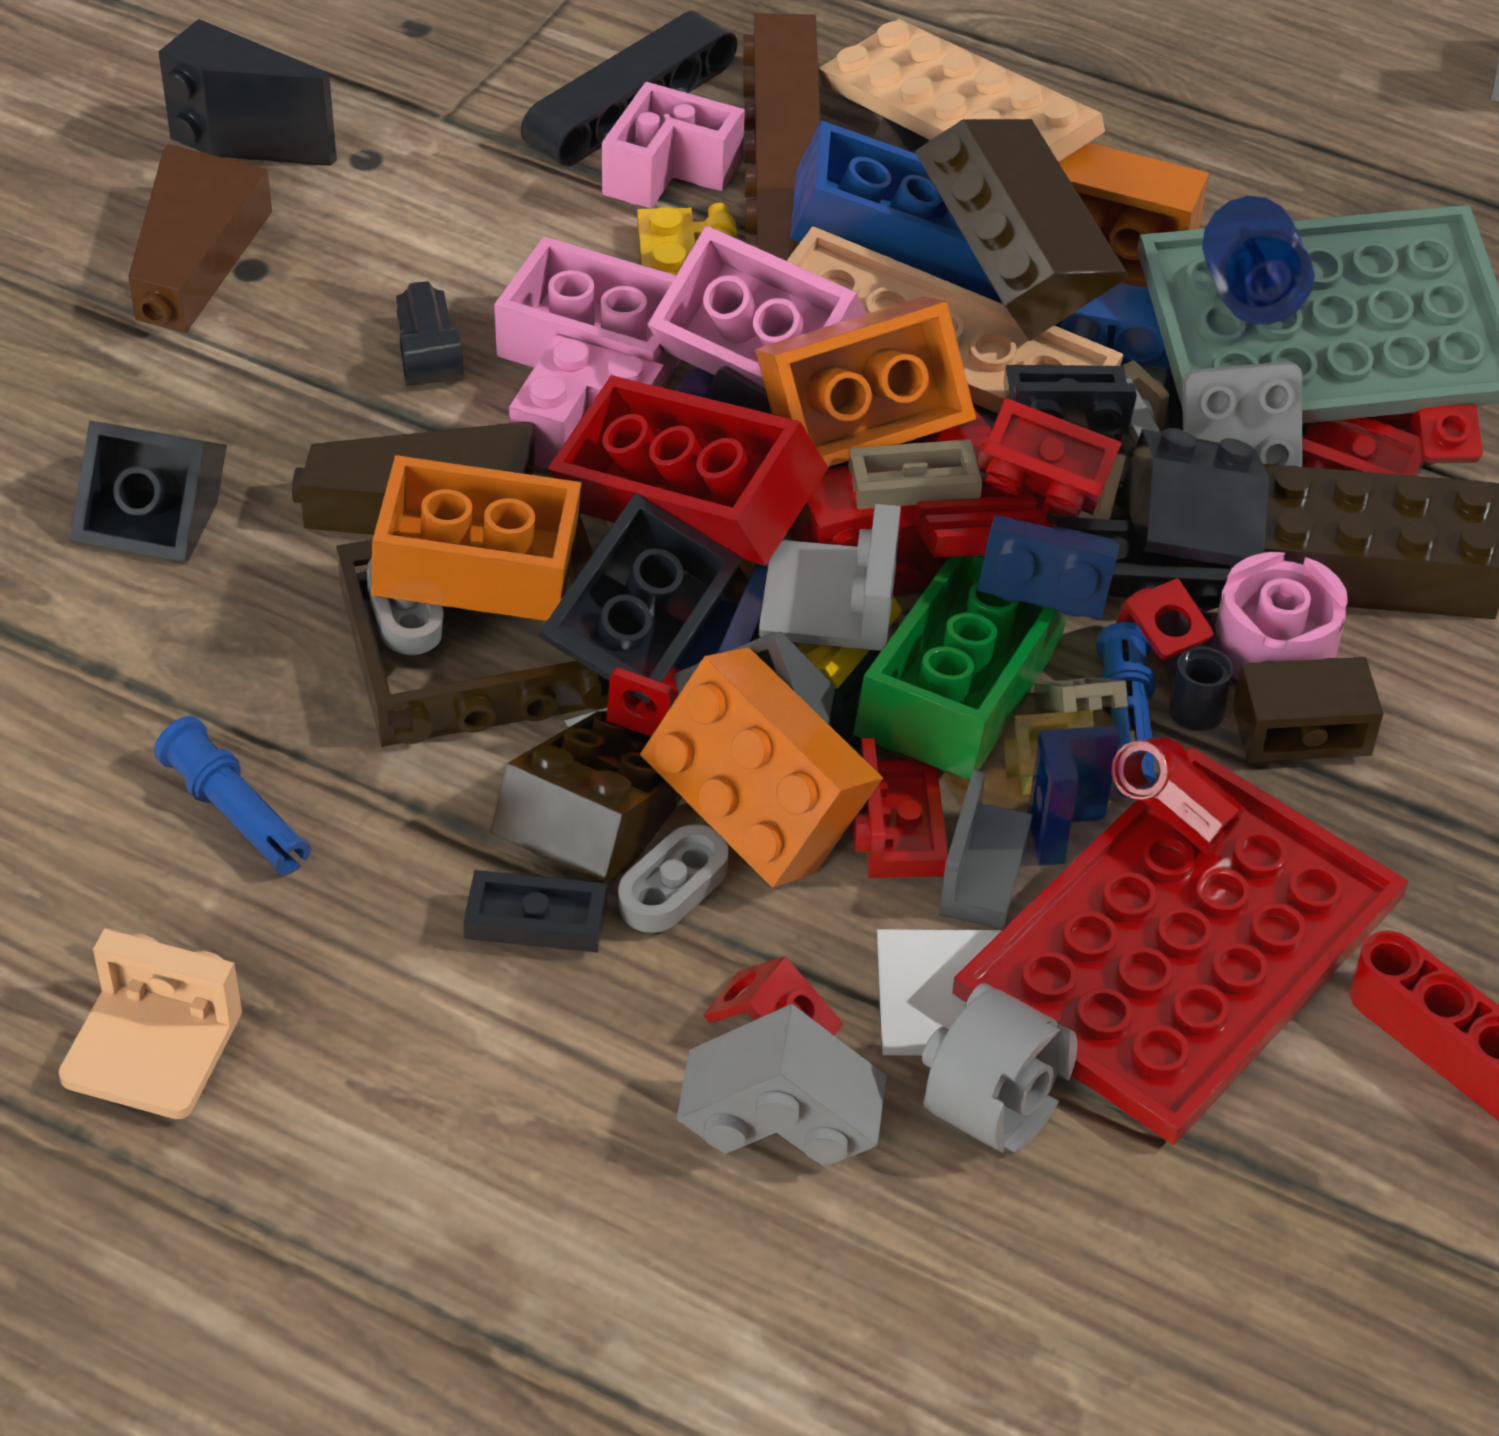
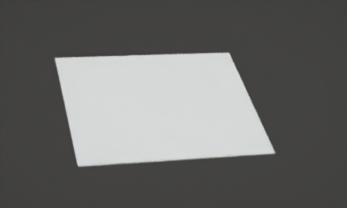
M877 929L882 1055L922 1056L929 1038L938 1028H951L966 1005L963 1000L952 994L954 977L1002 930Z

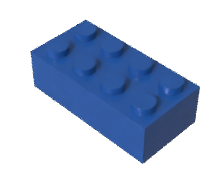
M821 120L796 169L790 239L801 242L812 226L1001 303L1000 297L918 156L907 150Z

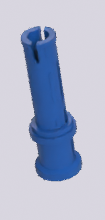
M1133 622L1111 624L1103 628L1096 638V650L1098 656L1104 662V673L1100 678L1129 681L1130 684L1129 687H1126L1128 707H1111L1112 738L1115 755L1120 748L1131 742L1130 728H1134L1135 741L1153 738L1148 701L1155 692L1156 678L1154 672L1148 668L1147 655L1152 647L1138 625ZM1123 640L1128 642L1129 651L1127 652L1122 650ZM1129 708H1132V716H1128ZM1147 752L1142 760V771L1146 779L1153 784L1157 780L1154 769V755ZM1117 788V792L1122 797L1131 799L1130 797L1122 794L1121 791Z
M187 716L180 718L163 730L156 740L154 755L158 761L165 767L175 768L187 780V791L196 800L207 803L212 802L272 864L273 869L279 875L285 876L298 870L301 867L300 863L289 853L294 850L301 859L306 861L310 855L311 846L304 838H300L240 776L239 760L229 750H219L207 737V727L197 717Z

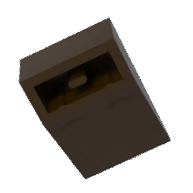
M607 711L594 712L507 763L490 833L600 883H607L635 863L682 799V796L640 755L651 737L606 721Z

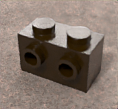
M1366 657L1241 664L1232 705L1248 763L1372 756L1384 714Z

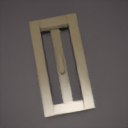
M971 439L849 448L848 470L849 474H852L853 492H856L855 501L857 509L875 508V504L907 506L916 505L917 501L981 497L982 479Z
M1089 677L1034 683L1036 708L1067 713L1077 712V708L1098 710L1102 709V706L1113 708L1128 707L1126 681Z

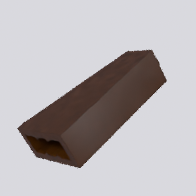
M167 144L162 152L128 276L135 320L183 333L188 332L272 213L268 169Z

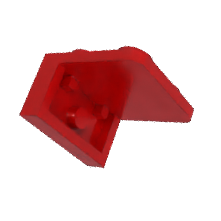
M1005 398L988 440H984L980 449L978 468L980 472L988 474L985 483L993 488L1017 496L1020 495L1022 488L1045 496L1043 505L1050 510L1068 517L1078 518L1081 511L1091 515L1094 514L1122 442Z

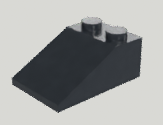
M200 19L158 51L170 139L202 153L222 158L328 166L337 161L330 76L328 72Z
M635 493L546 621L538 637L610 681L613 670L621 668L664 683L726 594L743 558ZM634 690L626 691L646 704L651 700L641 692Z

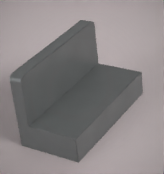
M973 769L945 865L939 915L1004 929L1028 842L1033 814L983 804L986 772Z

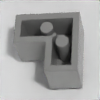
M789 1004L689 1050L676 1119L702 1137L709 1145L719 1149L724 1154L778 1133L803 1151L809 1158L818 1162L823 1167H827L877 1146L887 1076L796 1006Z

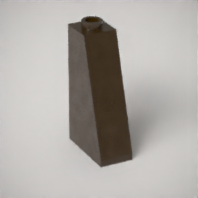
M517 422L314 443L310 446L305 467H296L292 482V500L294 503H300L302 506L305 529L374 535L395 455L534 475V423Z

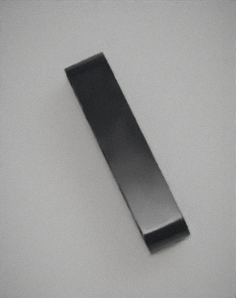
M696 11L685 12L536 102L524 116L521 123V137L526 143L562 166H572L602 148L603 140L645 82L690 93L728 68L737 51V37L732 32Z

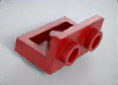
M1368 417L1310 423L1304 438H1302V467L1419 476L1425 463L1421 457L1419 436Z
M861 738L860 756L883 777L862 807L861 812L852 821L854 852H866L868 878L944 876L948 847L937 767L919 760L877 761L875 739Z

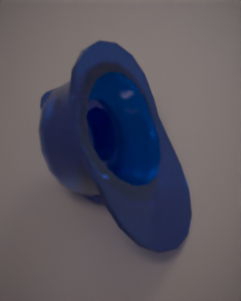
M1244 196L1231 200L1213 214L1205 227L1202 249L1207 267L1225 305L1236 318L1248 324L1270 325L1279 321L1283 324L1292 322L1293 314L1301 309L1310 296L1315 279L1312 260L1292 219L1281 205L1266 197Z

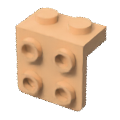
M104 928L93 948L102 992L59 1068L61 1084L64 1088L172 1119H183L189 1116L195 1107L242 1014L235 963L223 960L211 952H192L162 944L144 934L129 935Z

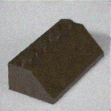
M962 119L915 151L1002 303L1030 341L1129 278L1128 273L1032 119Z

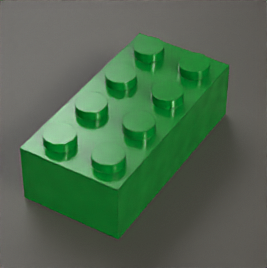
M985 555L949 557L865 673L853 733L854 736L860 738H874L875 744L887 750L896 751L935 766L944 772L955 774L970 780L973 769L979 770L1058 648L1067 615L1057 609L1024 601H1006L995 594L978 591L977 588Z

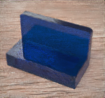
M1116 726L1044 730L1039 732L1027 812L1033 814L1030 831L1039 866L1065 864L1072 822L1102 820L1106 817L1113 780L1112 761L1118 751L1120 741Z

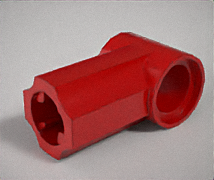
M1155 737L1127 743L1117 751L1112 761V777L1121 793L1131 799L1143 800L1205 854L1213 852L1220 843L1230 836L1241 821V816L1246 809L1189 761L1185 749L1180 743L1171 738ZM1147 752L1153 754L1160 765V776L1155 784L1149 782L1142 771V760Z

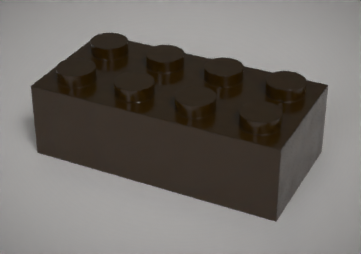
M1263 464L1269 476L1264 553L1282 552L1285 553L1283 561L1303 565L1306 557L1325 565L1343 583L1347 591L1346 607L1496 619L1499 609V483Z

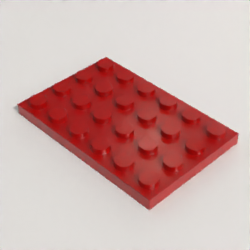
M1192 746L1186 751L1189 761L1246 808L1241 816V821L1230 836L1220 843L1213 852L1205 854L1143 800L1137 799L954 977L952 994L967 1003L973 990L978 985L986 983L1053 1018L1075 1032L1077 1037V1055L1071 1075L1172 1145H1175L1404 898L1409 882Z

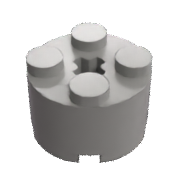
M982 983L973 990L967 1000L965 1009L955 1020L951 1028H938L925 1046L922 1062L930 1067L931 1070L923 1105L932 1114L1004 1153V1147L1013 1153L1019 1151L1037 1136L1059 1103V1100L1048 1094L1057 1075L1067 1080L1070 1079L1077 1055L1076 1034L1060 1022L986 983Z

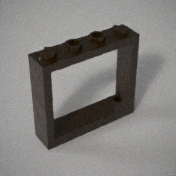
M580 512L578 515L577 537L569 572L572 584L593 555ZM372 540L336 546L340 587L381 747L401 743L416 744L433 737L461 732L476 733L499 725L526 720L541 721L559 714L607 708L610 681L577 661L391 694L366 600L370 599L367 590V571L360 573L355 571V567L368 565L372 558Z

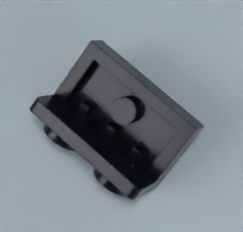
M1006 365L1003 380L1005 398L1098 434H1129L1137 392L1135 384L1127 383L1124 366Z

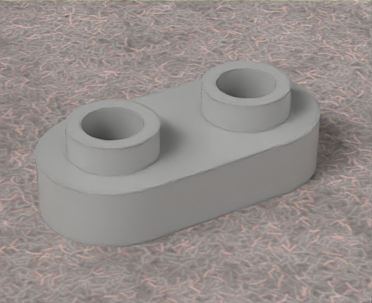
M371 558L367 566V590L384 644L393 651L407 655L422 654L435 648L443 635L442 606L371 596Z
M686 825L672 831L621 878L618 887V908L622 919L630 927L649 933L665 931L675 926L725 879L728 871L729 851L727 842L713 828L704 825ZM699 865L702 866V868L692 869L687 866Z

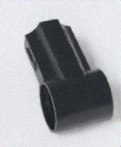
M429 281L409 283L408 288L402 294L396 296V312L401 330L399 336L401 359L406 385L463 379L464 367L459 331L457 327H451L444 291L434 288Z
M1173 610L1167 615L1159 617L1157 627L1162 633L1171 637H1180L1189 632L1188 620L1180 612ZM1200 610L1213 629L1210 641L1164 660L1171 687L1169 713L1172 719L1182 727L1190 730L1204 731L1215 728L1224 719L1233 677V664L1230 658L1220 650L1211 615L1205 614Z

